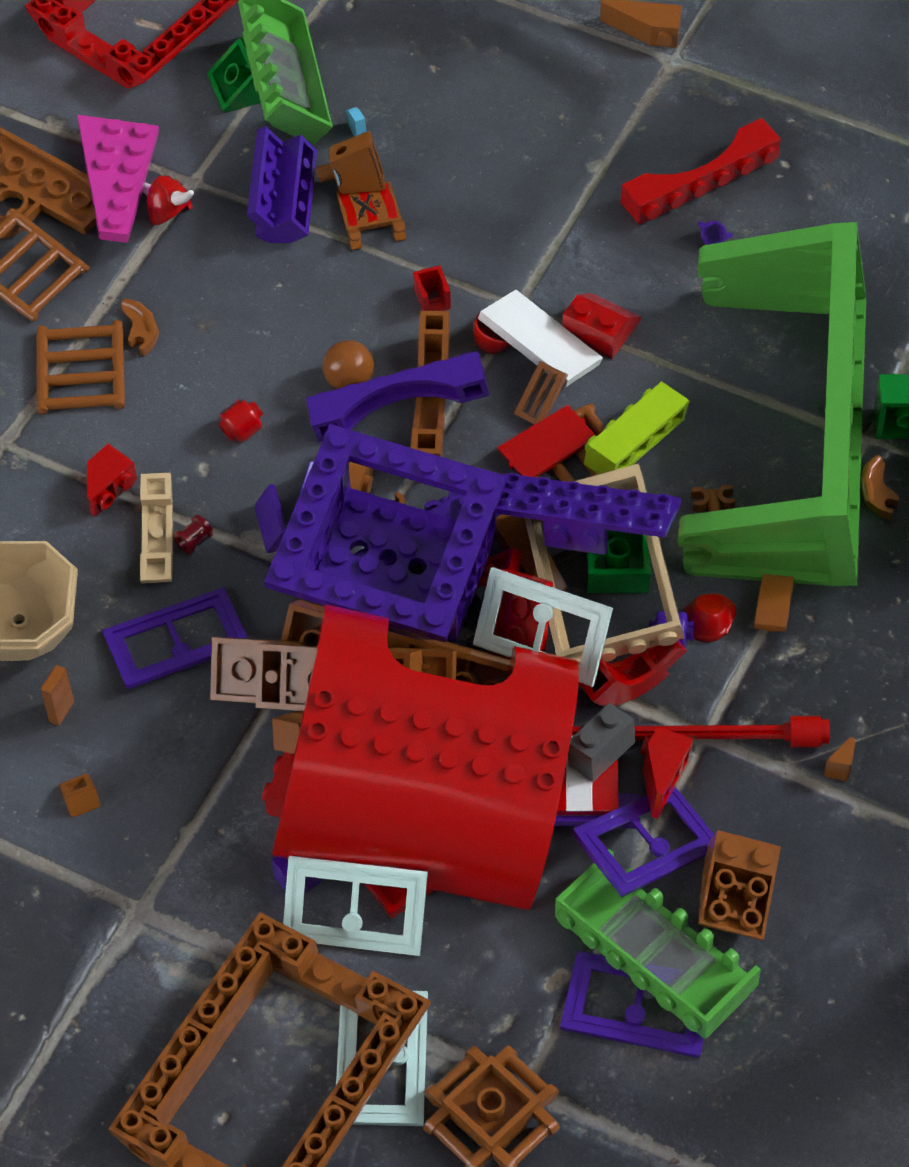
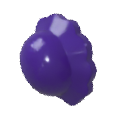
M699 221L698 223L701 228V239L706 245L721 243L733 236L718 221H708L707 223Z

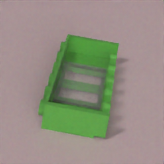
M239 0L238 5L244 27L242 34L255 91L259 92L265 120L270 122L273 127L294 137L301 134L311 145H314L333 126L304 9L286 0Z
M608 849V851L614 857V852ZM593 863L556 898L555 918L564 928L570 929L579 936L586 946L591 949L596 948L602 953L613 968L621 969L629 975L632 982L639 989H646L655 996L660 1006L675 1014L689 1030L697 1032L706 1040L758 986L761 969L755 965L748 973L738 966L739 954L734 949L730 948L723 954L713 946L714 936L709 929L704 928L698 934L688 926V914L685 910L678 908L674 913H671L662 906L663 894L657 888H653L648 894L640 888L621 897L597 865ZM629 868L626 871V873L632 871L633 869Z

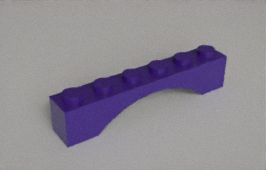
M475 351L463 353L457 357L442 361H434L417 368L405 369L402 372L384 377H376L373 380L362 383L350 384L333 391L321 392L306 399L312 428L318 442H322L329 424L352 430L369 414L383 406L400 400L415 397H437L465 403L490 396L479 353Z

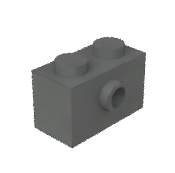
M609 703L593 719L584 722L579 731L571 738L568 751L569 766L594 782L635 743L634 718Z

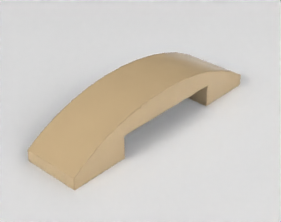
M171 473L141 474L142 554H140V582H172L173 500Z

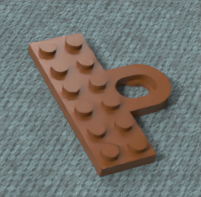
M0 127V202L7 198L21 199L23 204L16 211L20 212L30 221H33L41 212H44L86 236L97 225L87 174ZM7 214L0 216V224L7 218ZM16 225L3 238L17 235L23 229Z

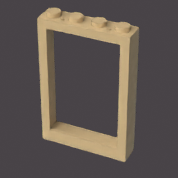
M639 464L575 481L580 484L604 485L609 488L638 490L639 492L647 493ZM525 518L538 578L552 581L553 588L556 589L541 527L543 520ZM645 535L667 623L605 639L601 659L606 662L612 661L616 656L628 653L639 654L647 648L658 645L669 646L680 639H684L659 537ZM551 607L553 609V617L549 621L556 655L576 659L578 664H580L584 645L570 648L562 612Z

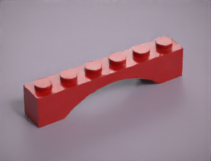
M760 118L739 128L730 146L719 157L704 166L676 174L645 173L622 184L621 204L638 225L648 220H654L659 215L671 209H676L696 197L699 198L708 191L724 186L737 177L747 175L764 164L772 163L775 159L779 158L781 138L763 118Z

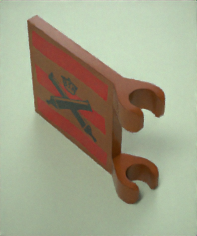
M390 181L385 182V190L349 194H342L336 191L351 250L362 248L360 231L390 225L392 226L395 241L406 240L405 223L402 220Z

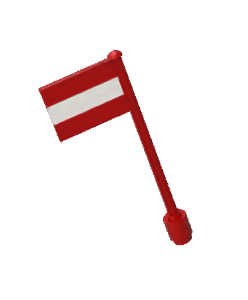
M790 716L789 722H783V725L659 726L693 739H783V741H789L790 748H821V744H829L830 739L829 719H821V716ZM573 726L571 738L579 731L581 726ZM634 726L635 740H645L646 736L652 737L657 726ZM567 756L557 815H604L619 808L618 759L592 782L569 766Z

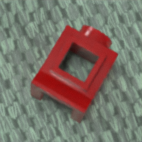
M440 265L413 272V287L422 311H445L451 309V291ZM437 291L439 297L428 299L427 293Z

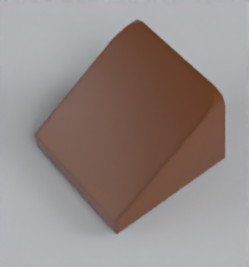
M849 737L826 761L825 777L843 781L849 779L856 743L855 738Z
M87 773L58 785L72 817L87 813L101 806L96 788Z

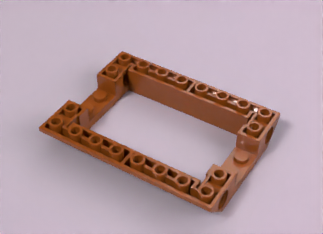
M259 912L108 1130L139 1159L152 1167H230L190 1145L185 1132L169 1123L275 971L376 1024L282 1166L325 1167L429 1008L431 1000L375 971H372L368 978L355 973L319 954L315 940Z

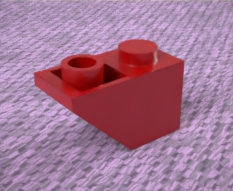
M109 443L87 461V498L90 512L95 517L102 510L108 509L114 500L122 492L129 490L137 480L134 462Z

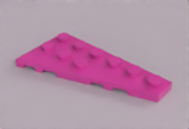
M77 115L99 239L128 243L158 139L159 126Z

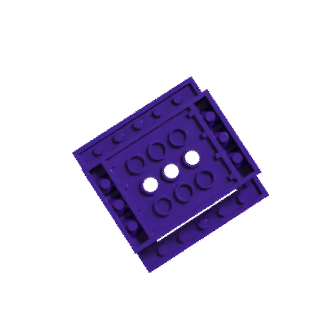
M329 424L265 578V588L324 606L327 604L386 617L389 619V626L446 643V640L457 642L496 539V508L506 485L507 476ZM349 462L466 496L457 520L352 489L350 487ZM356 546H363L368 551L365 555L357 557L351 554V550ZM384 555H393L397 561L393 565L387 566L383 565L380 559ZM418 563L424 565L426 570L422 574H413L409 571L410 566Z

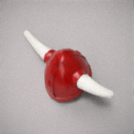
M160 175L151 184L145 182L142 192L147 195V210L150 222L153 225L167 222L185 207L187 210L193 209L191 204V197L194 194L193 190L186 191V188L178 180H174L170 176Z

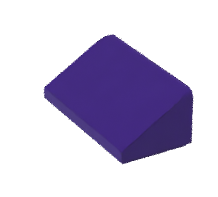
M269 484L255 503V511L265 550L267 553L277 552L286 530V524L274 484Z

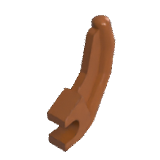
M124 298L121 302L122 312L132 322V328L128 337L129 347L133 349L137 344L141 343L139 351L140 355L144 357L154 348L159 337V329L153 313L141 302Z
M875 455L863 467L860 477L862 495L865 505L873 513L891 520L894 509L888 508L886 505L897 508L900 497L885 485L883 481L885 462L880 455Z

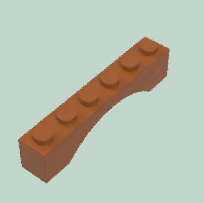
M420 311L418 367L428 365L434 361L449 359L450 312ZM416 397L411 448L443 457L446 399Z

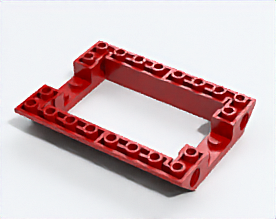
M31 0L25 5V8L49 41L129 89L149 80L239 0H200L143 50V53L136 50L133 44L123 38L112 46L85 29L82 12L96 0Z

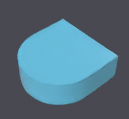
M357 107L346 110L347 123L354 137L367 132L365 117Z

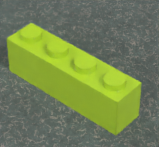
M662 381L653 389H647L636 404L627 406L623 414L616 421L614 419L611 420L602 433L598 436L594 435L588 440L585 445L584 465L598 475L632 466L685 420L689 400Z

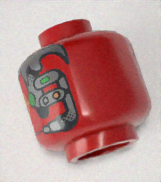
M238 399L221 411V421L218 425L231 442L236 440L243 443L262 429L260 417L263 416V413L254 401L248 403L244 399Z

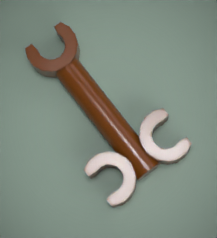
M723 485L718 490L709 489L708 491L703 487L691 488V498L702 499L701 501H693V511L702 512L708 508L709 512L719 511L721 508L725 510L735 508V498L727 499L724 497L733 495V485Z

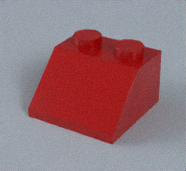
M577 294L563 313L562 326L594 351L613 359L641 321V316L595 294Z

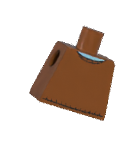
M371 131L364 132L329 148L330 163L316 166L320 183L335 179L339 192L342 194L385 190L384 171Z

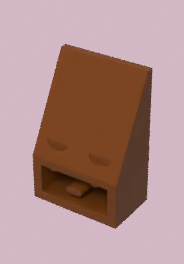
M717 830L708 842L702 874L698 924L763 941L781 846Z

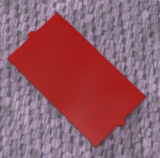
M566 405L497 447V451L509 463L510 469H514L521 476L536 478L584 449L588 440L595 434L585 424L586 420L580 418L569 405Z

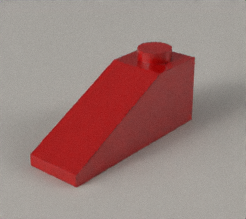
M657 726L652 737L646 736L640 752L641 755L645 756L642 771L651 817L656 819L660 816L689 762L694 740Z

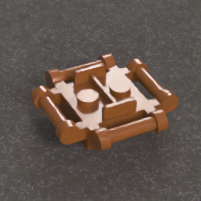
M510 1045L506 1046L495 1057L492 1055L487 1057L477 1047L471 1046L465 1052L466 1057L436 1085L431 1084L423 1091L430 1103L440 1108L426 1121L423 1129L430 1136L435 1135L466 1164L465 1167H484L491 1158L498 1163L499 1167H518V1164L548 1135L553 1136L560 1129L558 1122L543 1109L556 1099L559 1090L552 1083L546 1084L517 1057V1051ZM474 1067H477V1068H476L465 1080H463L449 1095H447V1096L445 1095V1094H446L450 1089H452L465 1075H467ZM506 1067H509V1068H510L518 1077H520L530 1088H532V1089L537 1093V1095L535 1096V1095H534L526 1086H524L513 1074H511V1073L506 1069ZM534 1118L539 1125L508 1154L504 1149L526 1129L527 1123ZM451 1119L481 1149L474 1154L444 1125L445 1122Z

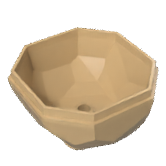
M0 541V661H21L37 658L52 651L72 629L78 569L47 541Z

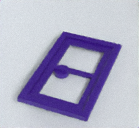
M224 587L102 630L127 690L211 660L212 643L191 650L188 644L181 642L172 623L173 621L214 607L228 637L248 638ZM166 624L175 643V646L172 648L173 657L137 670L124 639Z
M676 787L666 804H670L697 840L668 853L670 850L669 843L660 837L653 839L637 819L650 812L647 795L571 830L572 835L621 897L706 857L708 842L714 834ZM631 822L648 843L650 852L659 858L626 873L598 836Z
M577 950L560 1030L700 1058L704 1038L697 1032L686 1028L684 1035L640 1026L645 1020V1010L641 1007L644 990L639 988L637 989L634 1005H630L625 1011L627 1023L582 1014L592 970L628 978L631 977L623 970L613 968L604 955ZM650 964L645 967L668 986L675 985L687 973Z

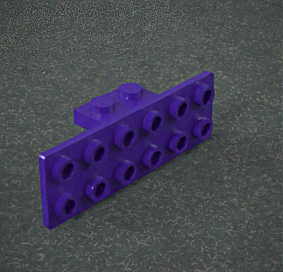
M504 473L502 475L507 476L506 485L496 508V514L543 520L544 543L547 547L605 555L608 549V530L665 537L681 505V498L667 494H651L639 492L638 490L609 488L604 485L593 486L580 484L575 481L564 482L550 480L546 477L535 478L521 476L517 473Z

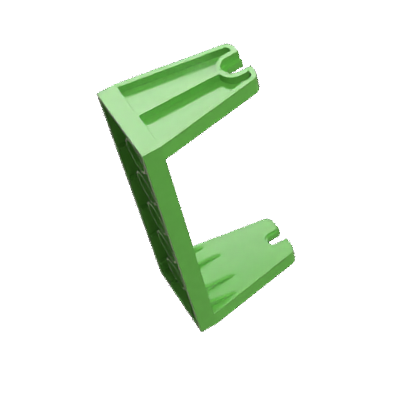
M857 222L832 223L704 245L699 249L698 274L699 278H704L702 282V295L707 305L829 314L822 496L682 516L679 519L678 545L683 547L684 570L693 576L762 581L763 574L793 576L794 583L857 586L866 325V290Z

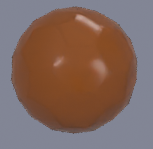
M342 340L333 344L326 351L322 370L327 382L333 388L340 389L350 384L371 380L374 371V360L371 352L365 345L354 340Z

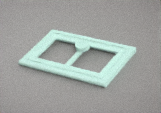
M491 568L473 645L511 658L514 646L535 651L540 650L546 622L550 621L553 617V609L551 607L589 619L591 621L581 662L578 666L579 682L593 687L613 608L496 568ZM503 590L541 603L535 606L533 610V616L539 622L533 648L493 635Z
M289 856L283 924L315 940L316 944L420 956L428 872ZM306 876L353 882L351 910L342 920L343 928L302 923ZM360 883L407 888L403 935L360 930L363 924L362 918L357 914Z
M413 991L428 999V991ZM340 1005L336 1084L357 1054L358 1014ZM427 1011L408 1038L407 1047H402L392 1063L394 1065H403L407 1062L405 1105H365L352 1125L424 1126L425 1095L423 1091L425 1090Z

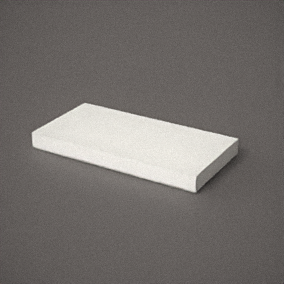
M517 290L483 309L479 314L478 319L534 364L538 366L539 361H542L568 374L563 385L564 387H567L599 366L602 361V356Z

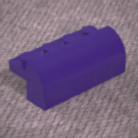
M267 126L257 130L247 216L252 222L257 224L255 235L266 242L292 243L309 234L317 149L301 134L282 142Z

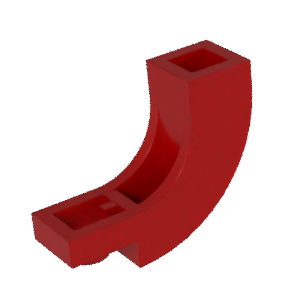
M678 640L669 646L658 645L647 648L642 653L632 654L614 663L600 659L594 686L591 687L580 682L578 683L596 704L607 706L609 703L614 706L623 704L641 696L669 676L666 670L682 657L687 650Z

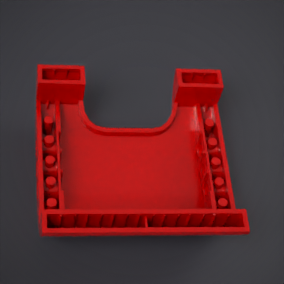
M325 604L283 809L278 822L271 855L289 859V856L425 871L428 872L426 889L529 911L545 866L560 800L577 703L578 661L514 646L507 679L495 685H478L414 671L401 665L393 658L388 648V618Z

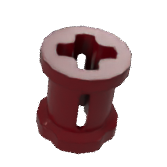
M197 514L192 517V522L187 527L173 534L174 541L179 548L190 555L195 552V547L200 542L214 535L211 525Z

